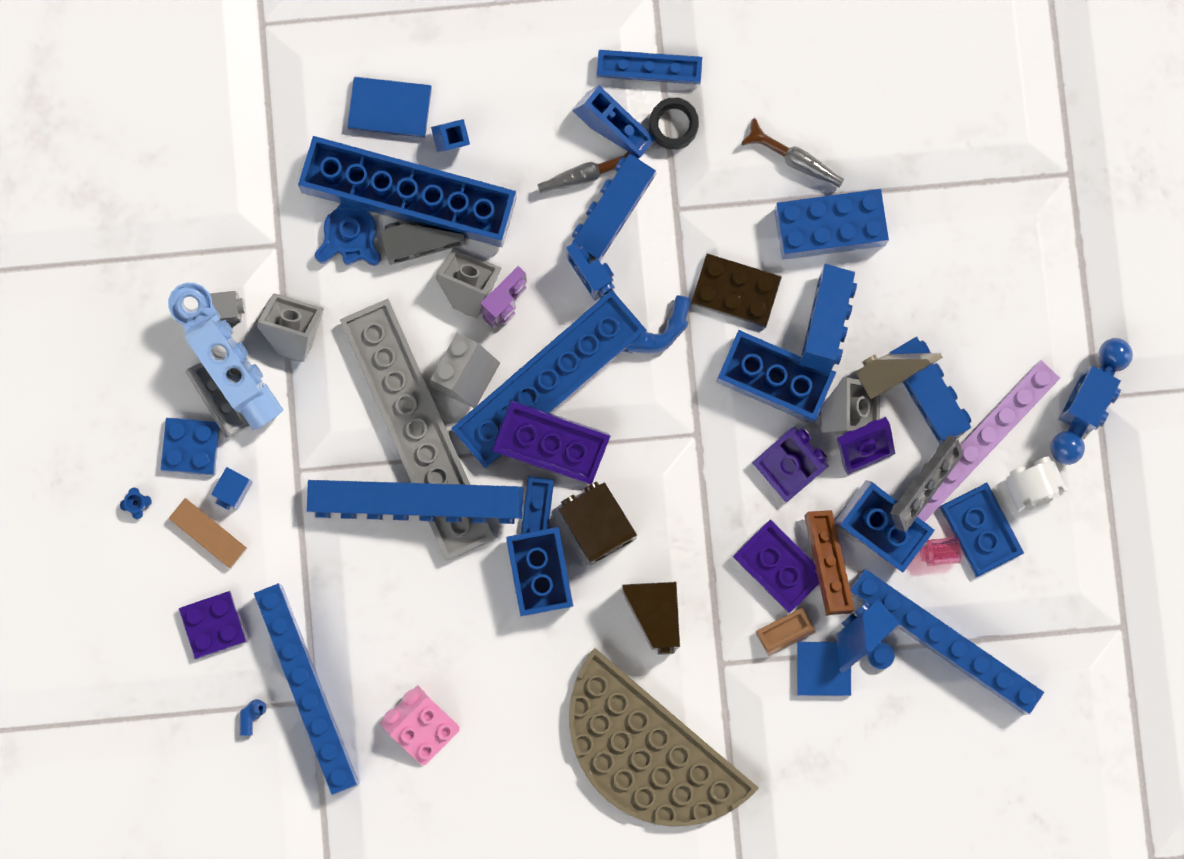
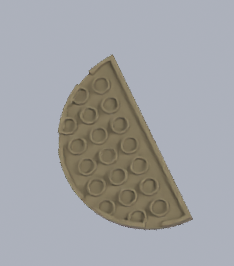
M596 648L592 650L581 667L573 687L569 709V727L575 755L582 770L595 789L608 802L628 815L646 822L665 826H690L712 821L742 805L759 789L758 786Z

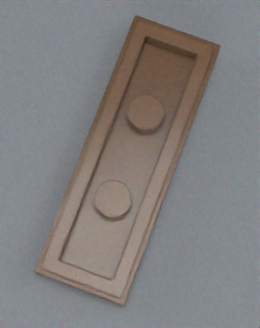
M186 498L168 518L230 569L248 549Z

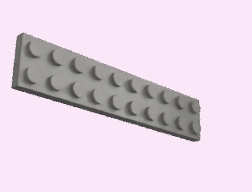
M385 299L340 319L411 483L471 485L389 299ZM435 516V522L428 521L446 561L495 540L488 523H472L471 517H462V522H445L446 517Z

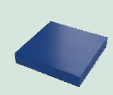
M797 642L798 696H851V667L843 673L839 670L837 642Z

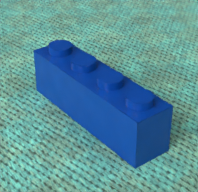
M631 154L627 158L622 157L614 169L617 171V174L612 181L608 179L600 191L603 194L598 203L593 201L588 208L586 215L589 217L584 225L579 223L572 233V237L575 238L572 243L575 242L578 248L583 246L589 255L599 259V261L602 260L657 175L655 169Z
M824 264L818 278L799 365L827 373L831 372L834 364L839 365L843 354V349H839L840 342L845 341L848 327H845L844 323L845 320H849L853 305L849 304V299L854 298L857 289V283L853 282L855 272Z
M916 336L888 354L930 353L927 344L923 340L919 341ZM935 363L902 383L940 445L948 435L958 437L972 428L969 424L972 420L968 412L964 408L960 409L955 401L958 399L956 392L951 386H946L942 379L944 373L941 367Z

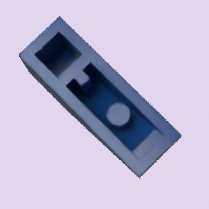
M600 85L588 91L572 110L592 130L637 158H641L655 140Z

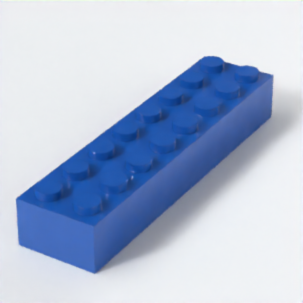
M317 136L312 137L298 183L301 193L353 206L424 227L463 234L464 238L503 248L517 200L515 190Z

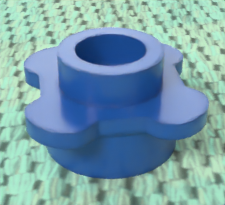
M133 487L129 489L124 500L120 502V508L123 511L130 512L133 518L140 519L143 517V511L146 507L152 504V500L149 496L142 495L138 488ZM134 501H138L137 506H134Z

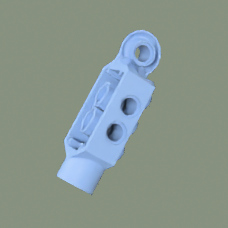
M186 282L178 285L169 296L168 309L171 316L178 323H181L186 330L185 338L227 401L234 410L243 415L252 430H256L272 421L284 409L268 385L263 383L261 378L264 376L256 364L251 365L246 356L249 354L241 342L236 343L231 334L234 332L226 320H220L221 316L212 305L210 293L197 283ZM187 297L195 298L198 302V307L196 309H188L184 305V299ZM222 346L225 348L226 353H218L214 347ZM237 368L241 371V374L234 375L229 369Z

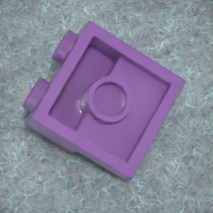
M519 266L481 302L482 318L492 328L496 325L499 326L502 322L507 324L516 314L514 312L516 305L513 296L518 298L527 288L525 286L527 283L526 273Z

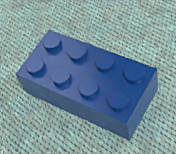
M881 189L777 202L774 208L782 260L883 247L889 241Z
M738 330L716 383L813 424L817 419L836 372L831 370L830 373L799 365L801 356Z

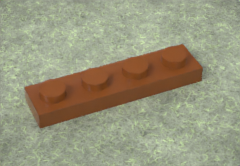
M808 511L804 517L826 615L851 614L855 609L833 511Z

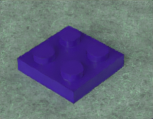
M886 417L873 420L863 427L848 431L842 436L837 437L843 468L847 475L896 454L891 426Z
M231 591L179 608L195 659L247 642Z

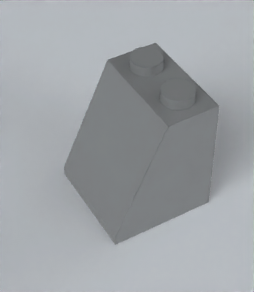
M456 333L430 379L431 387L475 409L500 362L478 342Z

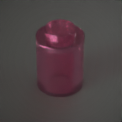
M958 537L927 540L920 550L921 561H926L927 566L959 564L961 562V550Z

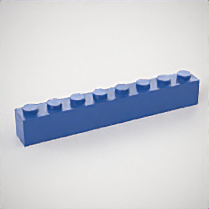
M308 480L307 512H315V518H331V513H341V518L357 519V514H367V519L383 520V515H393V520L409 521V515L419 516V521L435 522V516L446 517L445 522H462V517H471L472 523H488V518H499L498 524H514L515 519H522L523 487Z
M867 569L861 571L851 586V595L863 604L867 602L870 606L879 599L900 623L897 626L899 629L1022 714L1030 715L1045 693Z
M277 583L255 592V599L331 795L359 785L360 783L283 585Z

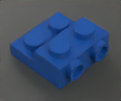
M575 242L566 247L567 260L594 301L598 298L601 299L610 290L615 288L612 283L614 281L612 278L614 274L606 262L601 264L599 259H596L590 263L589 260L591 259L583 246L578 248Z

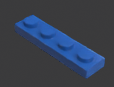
M598 50L597 78L700 85L703 57Z

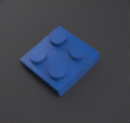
M166 418L161 471L215 475L220 430L218 424L215 421Z

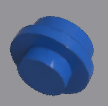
M880 642L868 653L867 657L869 663L874 668L886 669L892 665L895 654L890 645Z

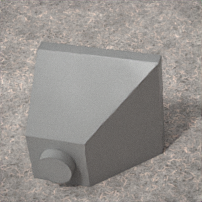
M454 247L438 271L436 280L453 309L478 319L482 312L481 302L492 292L502 267Z
M273 293L257 322V327L279 355L304 362L312 348L324 308Z
M842 378L822 405V433L843 435L848 431L863 427L873 420L880 419V395L870 399L864 386L858 379Z

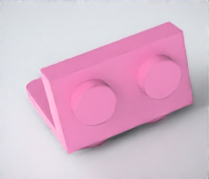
M418 685L414 689L409 690L404 695L403 700L394 709L389 710L380 722L386 732L421 765H426L460 730L457 723Z

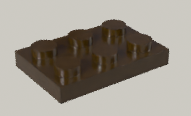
M707 253L691 305L766 327L782 276Z

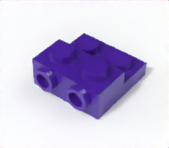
M795 426L752 462L786 503L829 467L826 463L829 458L820 448L815 450L809 443L811 440L810 435L803 428L798 430Z

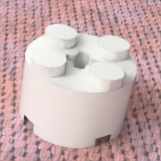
M1050 457L1036 461L1035 466L1027 470L1025 466L1010 471V475L1006 477L1007 480L1005 481L1017 512H1021L1023 508L1027 511L1053 501L1052 495L1055 493H1059L1060 497L1067 493L1055 462L1050 460Z

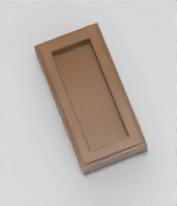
M802 607L755 632L767 655L770 656L816 631Z

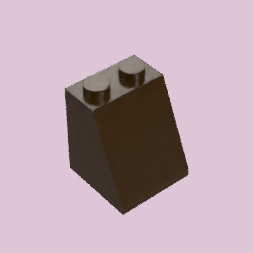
M597 481L585 487L583 495L577 498L575 495H571L561 501L562 507L558 508L590 566L637 539L634 528L606 483L603 482L599 485Z
M677 582L623 584L622 594L651 650H657L658 655L674 654L675 649L680 648Z

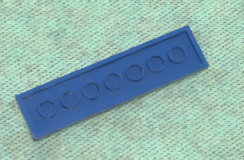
M610 290L451 429L482 466L487 469L503 455L492 451V446L510 399L552 413L647 331L646 328L615 292Z

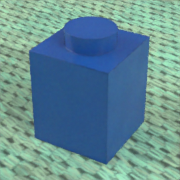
M464 119L431 127L437 152L470 145Z
M226 466L211 495L217 498L215 501L217 505L228 511L231 506L238 509L253 481Z

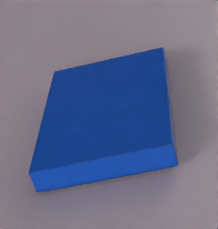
M354 77L347 128L350 130L426 138L432 86Z
M987 482L939 506L975 577L1024 554Z

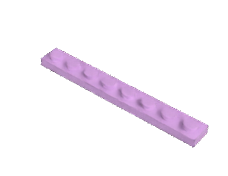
M1042 360L1037 363L960 445L964 455L917 517L925 522L1057 383L1060 377Z

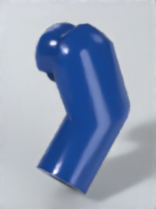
M259 699L252 700L241 709L240 736L253 735V721L263 715L267 709L263 701Z

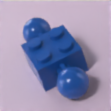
M1120 338L1106 340L1100 346L1098 358L1101 363L1100 368L1091 366L1081 373L1058 418L1070 425L1068 431L1058 433L1051 442V454L1057 462L1064 465L1077 463L1085 452V444L1082 439L1084 433L1087 434L1104 425L1109 415L1106 412L1107 407L1111 403H1115L1121 392V389L1118 388L1121 380L1115 378L1114 374L1126 369L1133 358L1132 348L1125 340Z

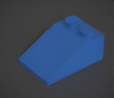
M865 480L835 520V523L903 573L935 530L919 517L914 520L906 532L896 529L890 512L898 501L873 482Z

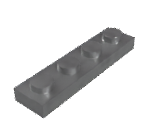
M948 435L945 441L938 446L936 453L929 462L923 466L922 471L914 482L909 484L907 491L899 502L894 504L890 513L896 529L903 532L908 530L964 455L957 437Z

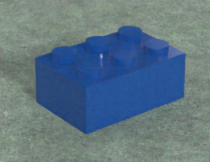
M559 527L507 536L506 541L520 617L574 607Z

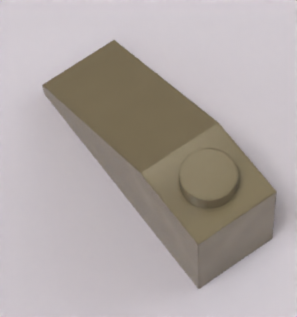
M941 353L886 354L880 358L875 354L862 361L864 367L855 372L870 399H873L943 357Z

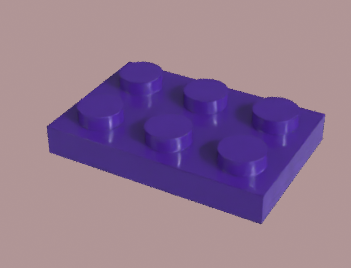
M771 519L733 556L789 614L819 585L815 563Z

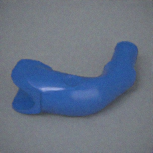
M676 295L671 318L667 320L664 333L653 334L645 332L623 352L653 354L668 349L688 326V321L686 320L691 299L686 296Z

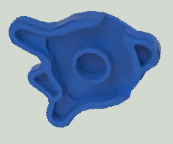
M345 204L337 206L338 208L330 215L328 214L325 219L324 241L315 252L316 261L325 264L335 255L341 254L345 265H352L359 260H363L371 266L380 264L381 255L374 245L376 237L374 218L369 212Z

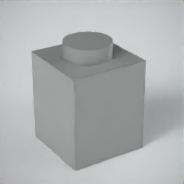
M236 291L210 293L212 305L221 316V321L226 320L228 323L241 321V314L245 313L244 299L239 298Z

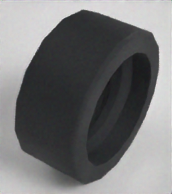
M667 98L660 101L653 108L649 120V131L655 138L654 141L661 147L669 150H679L688 146L695 139L699 127V116L695 107L681 98ZM678 109L687 115L689 128L682 137L669 138L660 131L659 119L665 111Z

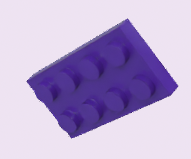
M510 399L492 446V451L592 484L611 436L609 433Z

